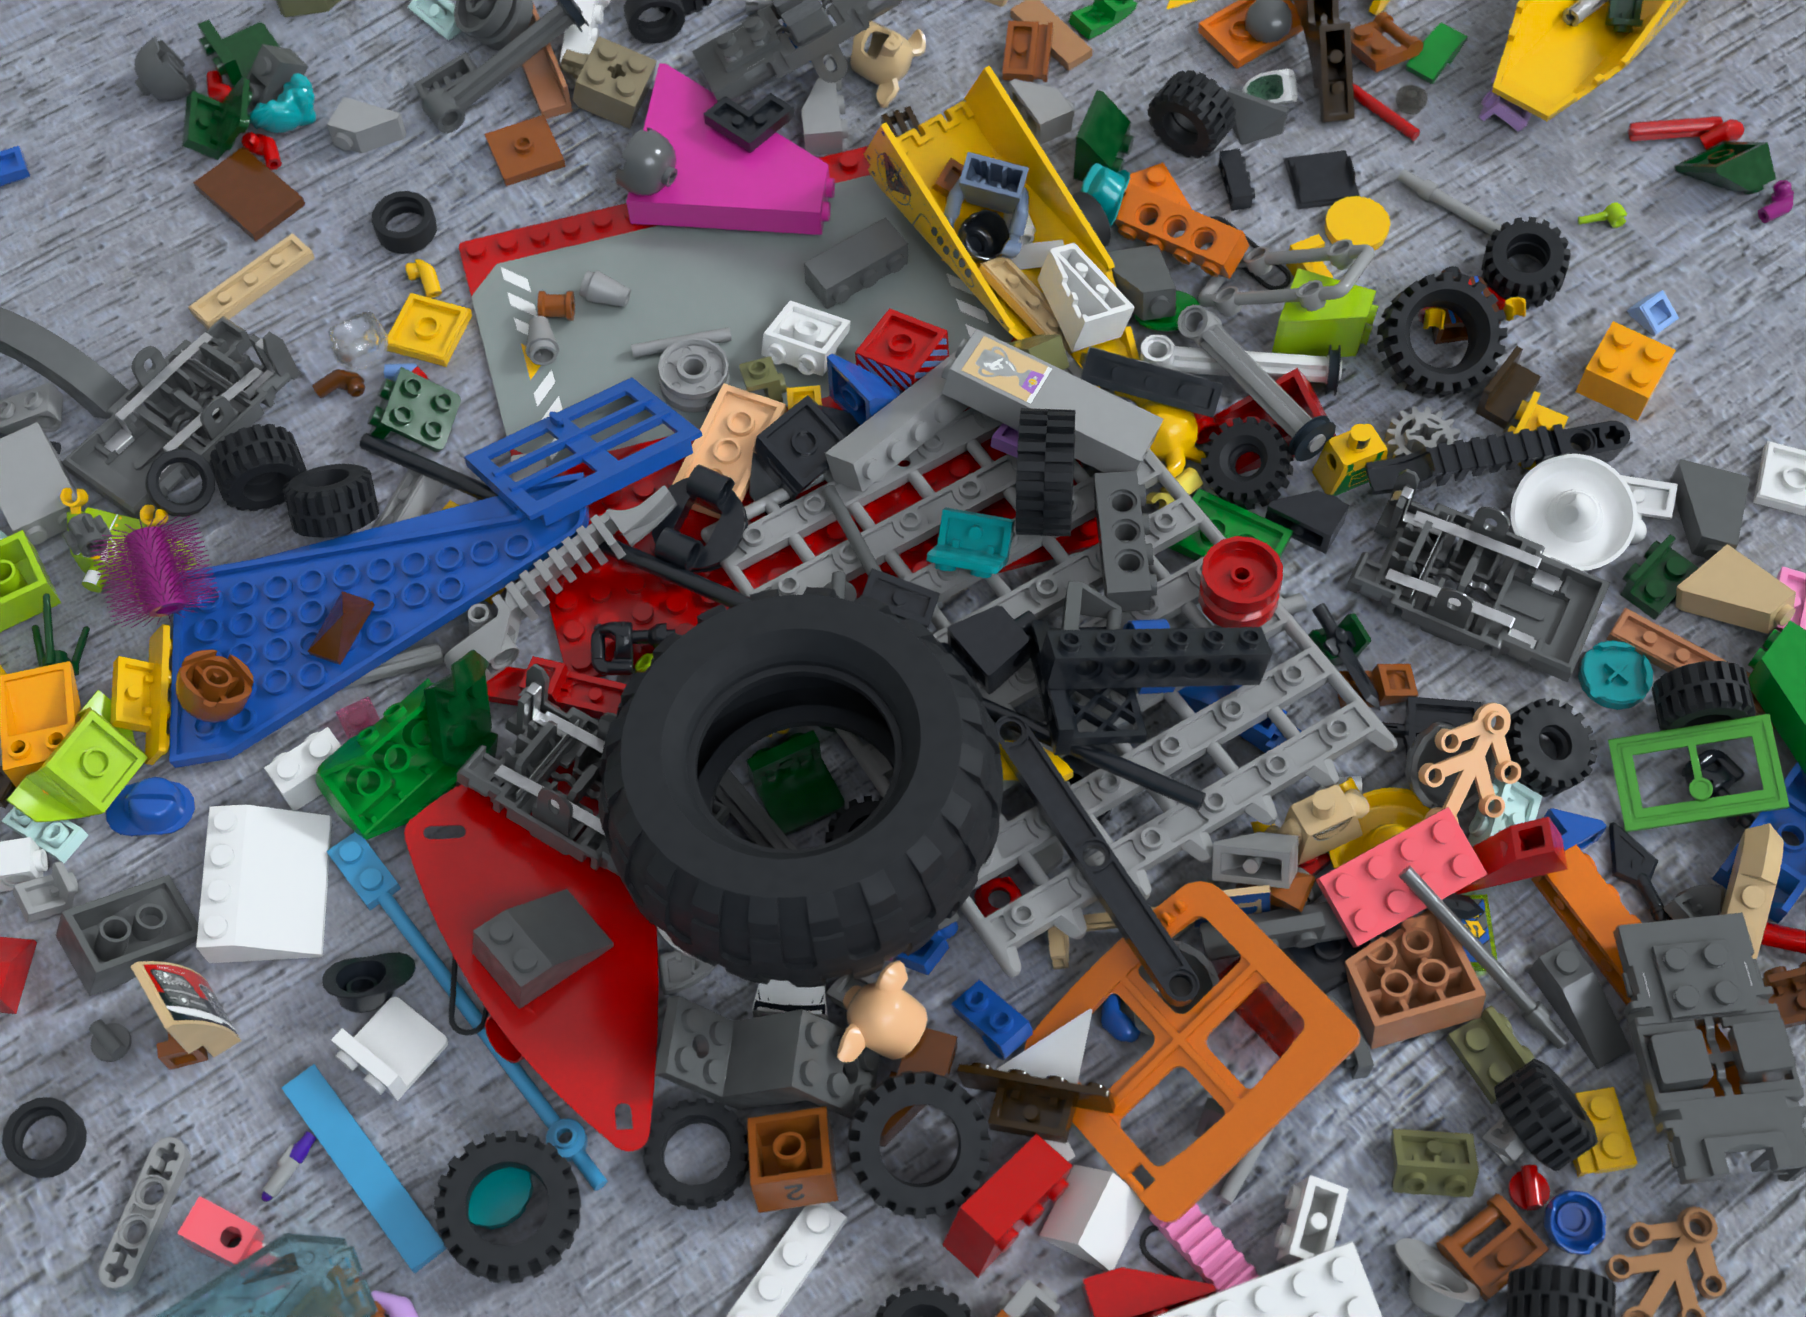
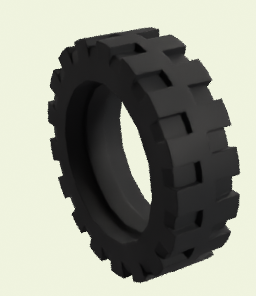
M696 1098V1102H688V1099L677 1102L678 1106L672 1109L669 1106L661 1112L662 1117L658 1121L654 1119L651 1123L648 1141L643 1146L644 1165L648 1177L658 1194L667 1198L671 1204L678 1207L680 1205L686 1206L689 1210H698V1207L706 1206L707 1209L717 1206V1202L723 1199L724 1201L730 1199L734 1195L733 1191L737 1187L740 1188L745 1181V1174L750 1168L746 1129L739 1121V1117L732 1110H727L725 1105L720 1102L710 1103L706 1098ZM705 1123L715 1126L725 1134L730 1144V1158L726 1168L717 1178L705 1184L688 1185L676 1180L668 1172L665 1165L664 1151L670 1138L678 1130L690 1124Z

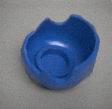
M1566 1190L1556 1195L1546 1206L1543 1226L1549 1240L1562 1251L1571 1254L1587 1255L1591 1254V1250L1605 1239L1606 1215L1600 1202L1587 1192Z

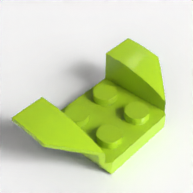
M99 690L93 694L77 715L81 719L39 770L26 775L6 799V801L36 823L85 818L103 814L148 758L136 746L132 730L114 727L110 724L111 699Z

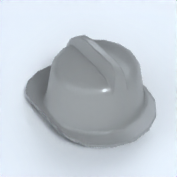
M1403 1238L1397 1241L1395 1245L1396 1254L1403 1265L1411 1272L1408 1289L1409 1297L1429 1317H1455L1466 1302L1472 1303L1479 1300L1480 1292L1477 1287L1463 1277L1436 1249L1416 1239Z

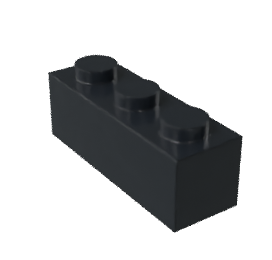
M1240 149L1220 151L1218 167L1231 211L1251 208L1252 200L1255 199L1254 187L1250 186L1251 178L1250 173L1246 172L1245 157L1241 156Z

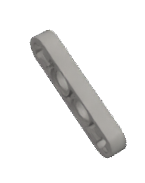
M175 1137L160 1139L150 1150L98 1271L99 1279L103 1285L114 1292L123 1293L130 1291L140 1280L191 1160L190 1150L181 1140ZM174 1149L179 1155L176 1161L170 1160L166 1163L162 1156L164 1153L171 1154ZM155 1171L162 1175L165 1172L170 1177L169 1181L159 1175H154ZM153 1185H162L164 1189L162 1199L153 1205L145 1204L144 1194L146 1190ZM137 1223H145L147 1226L145 1238L139 1243H129L127 1241V1233L130 1227ZM124 1247L132 1253H137L136 1257L133 1258L129 1254L125 1256L120 1252L121 1248ZM124 1264V1267L129 1270L126 1277L119 1276L116 1280V1277L112 1275V1271L114 1268H121Z

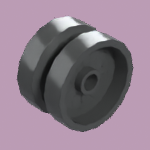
M456 0L454 9L456 26L472 38L479 39L489 48L500 51L529 27L533 13L532 0Z

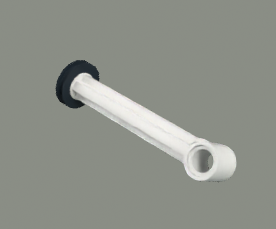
M1160 334L1151 335L1142 342L1141 361L1184 373L1230 376L1204 348L1175 346L1170 338ZM1329 345L1327 357L1245 351L1272 379H1278L1298 368L1309 382L1324 383L1325 395H1327L1328 390H1334V396L1337 393L1338 381H1341L1342 361H1340L1341 345H1339L1338 350H1331V345Z

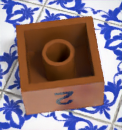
M826 1106L747 1118L750 1185L759 1213L839 1201L834 1137Z

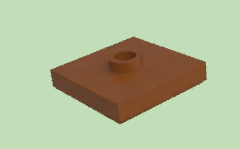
M544 114L484 134L506 186L566 167L563 155Z

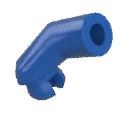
M1112 994L1102 1003V1027L1116 1040L1132 1043L1139 1038L1140 1031L1135 1027V1022L1121 1011L1122 999L1119 995Z

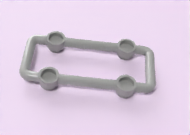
M1349 239L1337 241L1326 248L1269 252L1265 246L1257 247L1244 254L1237 268L1247 267L1255 276H1262L1271 271L1272 265L1330 261L1338 270L1348 269L1340 282L1334 286H1323L1321 281L1313 280L1301 285L1299 288L1239 292L1235 286L1225 287L1218 291L1227 278L1222 275H1218V277L1212 276L1198 294L1197 299L1202 307H1217L1218 311L1223 313L1224 316L1237 314L1242 309V305L1300 302L1301 306L1308 311H1316L1326 304V300L1339 299L1352 289L1373 260L1375 255L1374 249L1365 244L1353 245Z

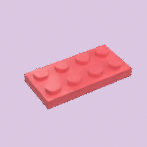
M1449 807L1442 809L1315 879L1353 948L1360 946L1427 908L1399 877V874L1406 867L1411 866L1441 900L1487 875Z

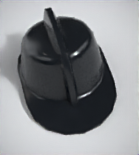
M401 952L344 959L334 963L325 971L322 977L323 988L329 994L337 997L340 1005L346 1010L356 1013L371 1012L387 1002L394 990L409 981L416 969L415 961L408 954Z

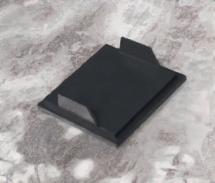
M1346 150L1284 158L1298 210L1330 206L1345 197L1360 196L1355 181L1356 173Z

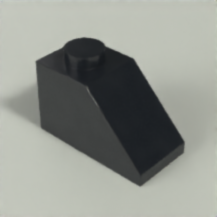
M1316 490L1270 501L1265 518L1292 530L1291 538L1326 554L1344 524L1349 505L1334 495H1327Z

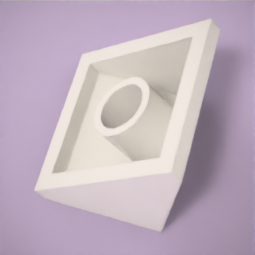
M1074 1165L1066 1180L1069 1186L1055 1202L1039 1237L1105 1272L1113 1270L1145 1204L1131 1187L1115 1173Z

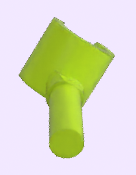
M1614 202L1608 205L1602 212L1578 217V224L1608 220L1613 228H1618L1626 223L1624 217L1627 216V212L1621 204Z

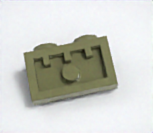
M1492 1005L1484 1009L1481 1018L1470 1021L1446 1037V1041L1491 1105L1497 1102L1494 1087L1535 1059L1532 1052L1526 1046H1521L1515 1038L1512 1026L1506 1016L1502 1013H1497Z
M1392 1129L1390 1141L1394 1163L1393 1192L1452 1197L1473 1196L1479 1173L1473 1134Z

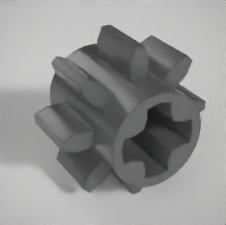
M88 513L78 514L71 518L67 524L69 531L62 533L73 554L77 555L81 552L85 557H92L103 552L94 550L107 546L96 545L107 544V541L99 540H106L112 537L102 536L112 534L101 515L93 518Z

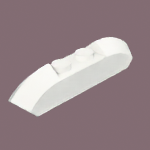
M574 0L582 10V15L589 24V27L584 24L580 27L582 29L581 32L573 24L565 30L560 65L567 49L582 54H590L598 36H600L598 24H603L604 9L610 4V0ZM562 71L567 86L573 89L576 79Z

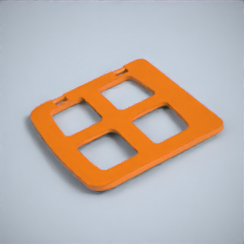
M1203 881L1184 885L1153 910L1171 938L1196 919H1206L1240 953L1241 959L1239 963L1190 1011L1184 1014L1174 1012L1140 976L1139 967L1142 964L1124 937H1122L1052 1008L1035 1028L1033 1035L1027 1039L1024 1048L1025 1051L1089 1009H1092L1093 1014L1112 994L1119 995L1152 1031L1155 1041L1151 1049L1108 1089L1111 1091L1116 1105L1114 1113L1076 1107L1072 1122L1117 1174L1131 1187L1153 1215L1166 1223H1173L1181 1219L1356 1049L1361 1038L1357 1026L1220 888L1212 883ZM1269 983L1301 1015L1305 1025L1303 1031L1283 1056L1252 1089H1248L1209 1049L1207 1039L1210 1033L1259 985ZM1183 1067L1220 1104L1225 1114L1188 1148L1165 1165L1156 1166L1123 1131L1121 1120L1172 1070ZM1141 1164L1155 1179L1147 1189L1132 1175Z

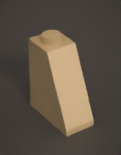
M1727 544L1677 586L1675 607L1684 612L1769 634L1778 625L1784 626L1795 614L1796 592Z

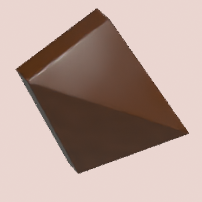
M342 591L308 650L309 654L341 665L375 604L370 600Z

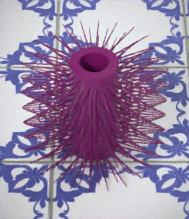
M152 519L149 527L143 528L140 521L141 529H135L131 533L119 531L128 534L127 536L102 535L126 537L122 539L99 540H114L117 542L96 545L108 547L101 548L106 551L93 555H105L99 559L106 560L104 563L109 564L105 566L109 570L103 573L112 575H107L112 578L108 580L112 584L107 587L113 588L111 590L116 592L109 595L111 598H114L111 601L125 603L120 605V607L114 604L109 607L121 608L130 606L113 610L123 616L136 613L127 616L131 619L137 618L132 622L141 619V616H148V619L150 617H153L152 619L160 617L159 622L162 616L168 615L170 619V614H179L178 611L180 610L190 611L183 609L184 607H207L185 606L207 603L194 601L214 598L195 597L207 594L206 592L197 593L208 590L206 588L214 590L210 587L213 584L204 582L207 581L204 579L205 577L193 579L205 576L204 573L212 570L211 568L193 570L197 569L195 568L196 566L205 568L203 565H200L204 563L200 560L203 557L189 555L194 553V551L199 554L204 552L196 551L197 549L195 548L200 549L205 546L194 547L202 543V541L190 543L192 542L191 540L195 541L190 537L201 533L190 532L199 528L181 529L172 532L173 530L180 529V526L171 527L173 525L171 524L161 528L164 526L162 523L160 527H157L162 521L156 526H151ZM198 563V564H195V565H193V566L186 567V566H188V565H190V564ZM201 585H206V586H208V587H206V588H203V587L198 588V587L201 586Z

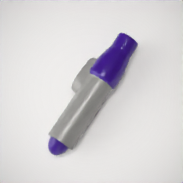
M306 1131L302 1138L294 1145L290 1144L278 1159L276 1164L279 1167L262 1189L261 1198L264 1202H268L272 1198L275 1199L298 1166L303 1163L311 1146L317 1139L313 1134Z

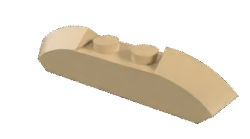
M1770 823L1745 829L1739 842L1720 915L1743 912L1755 952L1752 957L1756 960L1775 893L1783 856L1784 840Z

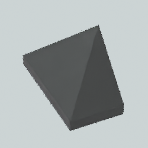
M1229 88L1227 97L1231 98L1233 102L1232 107L1236 111L1234 117L1236 121L1232 129L1241 145L1280 135L1284 132L1289 108L1240 90Z

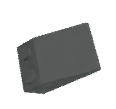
M166 875L62 911L56 937L88 995L92 996L135 978L136 975L130 967L134 963L143 961L162 962L197 941L198 923L170 875Z
M565 889L507 909L473 930L472 953L520 1009L611 949L614 943L572 894Z

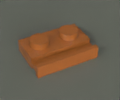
M1008 20L1002 70L1003 80L1011 81L1017 79L1034 82V79H1043V82H1048L1053 22L1043 25L1036 21Z

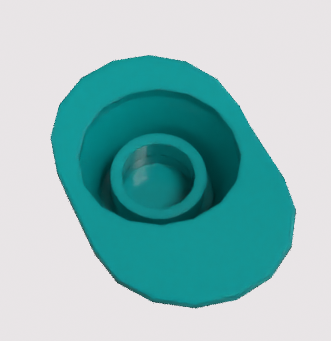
M1093 164L1083 181L1080 192H1086L1098 201L1111 227L1119 212L1124 192L1130 180V173L1127 170L1115 172L1100 164Z

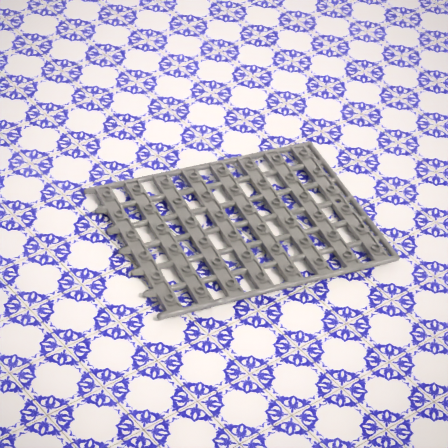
M1065 351L1070 367L1064 369V371L1080 378L1083 369ZM973 408L962 412L903 459L910 462L909 466L901 467L897 464L863 492L835 482L829 469L802 492L824 480L827 481V484L781 508L779 504L790 499L789 494L783 488L768 494L744 507L748 520L765 511L768 515L748 525L737 550L722 561L720 565L738 591L750 597V594L778 589L780 596L803 595L806 587L823 588L831 582L832 573L835 571L844 572L847 582L866 573L848 540L818 556L813 554L803 540L804 537L837 520L822 494L824 487L834 485L848 512L862 528L863 532H861V535L878 565L887 562L898 578L940 593L937 603L945 600L983 578L971 575L969 569L956 567V571L939 570L934 567L935 563H931L912 573L899 554L939 533L942 510L945 507L977 513L995 502L1006 498L1016 511L1017 458L1007 454L993 461L980 445L992 438L993 434L1002 425V422ZM1149 449L1137 471L1138 484H1145L1147 489L1160 482L1175 501L1149 515L1150 535H1145L1146 544L1152 543L1154 563L1148 566L1149 572L1156 574L1157 595L1151 596L1150 610L1122 612L1121 629H1123L1128 621L1166 619L1168 621L1181 613H1184L1195 628H1222L1216 624L1212 626L1196 606L1199 604V587L1204 557L1170 575L1155 555L1201 530L1213 546L1226 538L1151 449ZM968 451L980 465L981 469L935 493L922 475ZM1074 458L1073 479L1077 485L1073 486L1071 530L1096 517L1093 494L1094 476L1090 477L1076 461V458ZM910 482L923 500L875 524L863 506ZM1014 518L1015 523L1009 561L1005 566L1042 546L1045 547L1058 565L1012 591L998 573L992 574L990 578H984L998 598L952 624L996 605L1002 606L1013 619L1029 610L1039 620L1064 606L1068 581L1081 582L1096 590V587L1103 584L1099 543L1071 558L1056 540L1060 536L1016 535V518ZM718 521L702 529L701 537L706 545ZM790 545L803 564L754 589L742 570ZM1278 602V607L1271 620L1261 626L1266 640L1285 630L1302 652L1264 673L1260 685H1242V687L1197 713L1191 709L1178 691L1184 687H1176L1174 692L1138 694L1137 688H1134L1141 712L1165 699L1182 721L1133 749L1130 743L1112 744L1121 757L1165 776H1169L1208 753L1226 776L1202 790V792L1206 793V797L1199 811L1181 803L1177 805L1170 798L1103 769L1096 770L1072 785L1068 780L1066 781L1145 900L1151 894V886L1146 871L1181 850L1186 851L1198 861L1209 863L1213 859V844L1209 834L1245 812L1262 824L1273 825L1277 818V811L1271 797L1306 776L1326 788L1337 785L1339 776L1333 760L1366 740L1371 741L1387 752L1394 751L1398 746L1396 738L1280 602ZM936 605L931 622L938 631L933 635L940 643L945 642L948 644L947 627L952 624H950ZM1095 617L1079 627H1105L1107 619ZM1031 658L990 695L973 677L983 698L1014 711V707L1039 694ZM1329 682L1347 705L1300 732L1282 709ZM1114 690L1106 696L1119 705L1126 700L1124 696ZM1078 692L1073 694L1078 700V704L1083 707L1090 701V699ZM1100 705L1095 706L1091 710V712L1105 720L1112 714V712ZM1269 717L1287 740L1238 768L1221 745ZM1119 718L1113 725L1118 726L1125 722V720ZM1084 719L1077 724L1079 732H1093L1098 729ZM834 728L883 798L890 785L888 779L893 775V767L872 744L869 743L864 746L857 735ZM1013 731L1014 734L1017 736L1013 740L1017 741L1021 738V734ZM1040 743L1042 747H1044V748L1048 749L1049 751L1053 752V748H1052V747H1049V746H1047V745H1045V744H1043V743ZM1003 780V791L1020 781ZM1146 789L1164 813L1114 842L1096 818ZM1036 806L1010 821H1007L1000 811V827L997 841L991 856L980 868L978 882L974 889L1020 863L1037 888L986 918L970 896L960 907V910L1008 977H1016L1021 972V963L1016 948L1053 926H1056L1073 939H1082L1087 931L1082 909L1098 900L1076 865L1049 879L1033 857L1035 853L1058 840ZM1098 851L1084 859V861L1090 866H1099L1104 862V856L1101 851Z

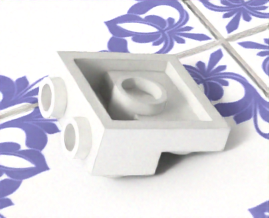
M789 301L764 332L761 355L765 357L771 356L774 364L785 363L797 367L802 374L823 376L828 370L827 356L830 354L836 355L837 347L849 333L851 321Z

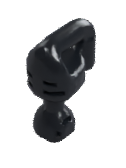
M629 621L608 622L602 625L599 623L593 628L594 631L591 635L592 666L602 675L633 674V644H649L656 648L664 639L675 633V629H667V623L656 624L649 630H633V625ZM605 638L615 641L614 655L612 660L608 662L605 659Z
M1709 749L1698 755L1702 777L1708 779L1713 786V793L1710 798L1731 795L1727 790L1744 777V771L1727 754L1720 750ZM1691 760L1686 763L1681 773L1685 777L1688 787L1694 780ZM1711 764H1715L1718 767V769L1715 771L1707 770L1705 768H1707ZM1752 814L1727 817L1726 819L1733 828L1742 825L1745 829H1748L1756 818Z

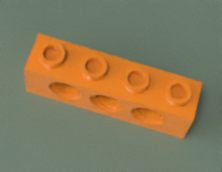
M1131 184L1122 199L1115 219L1118 233L1126 239L1134 241L1137 238L1144 241L1147 246L1158 245L1161 253L1163 250L1173 254L1176 260L1186 265H1190L1191 262L1199 265L1205 273L1213 277L1222 275L1230 279L1249 247L1243 231ZM1157 219L1155 223L1146 225L1148 221ZM1185 231L1181 236L1173 237L1175 233ZM1213 243L1208 249H1201L1204 244Z

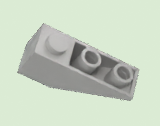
M828 59L825 64L829 71H834L833 59ZM819 76L801 109L805 150L812 155L843 152V139L848 138L847 119H840V115L845 114L844 96L837 95V91L842 90L841 80L830 83L822 80Z

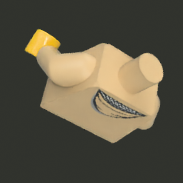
M1350 776L1339 785L1318 790L1313 795L1292 804L1281 827L1275 824L1265 825L1259 821H1252L1250 823L1254 833L1268 832L1299 836L1298 865L1361 837L1363 833L1358 818H1363L1368 814L1369 803L1360 793L1352 776Z

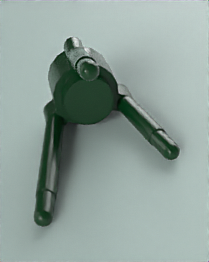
M45 593L43 595V618L46 653L44 652L39 626H32L38 665L43 667L70 661L73 666L74 675L77 676L79 675V663L90 628L88 626L83 627L72 660L68 658V654L65 651L54 650L50 595Z

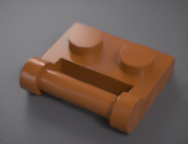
M1380 12L1373 21L1351 29L1352 53L1375 73L1419 55L1424 46L1418 37L1410 36L1396 25L1393 17L1387 12ZM1386 32V33H1387L1389 36H1391L1395 41H1397L1401 46H1398V47L1395 46L1391 41H1389V40H1388L1386 37H1384L1382 34Z
M1497 1193L1486 1201L1487 1207L1451 1236L1444 1235L1436 1242L1439 1252L1448 1261L1452 1262L1467 1280L1477 1287L1480 1296L1485 1302L1508 1284L1510 1271L1533 1264L1549 1250L1507 1200ZM1496 1220L1503 1221L1507 1228L1469 1258L1462 1248Z

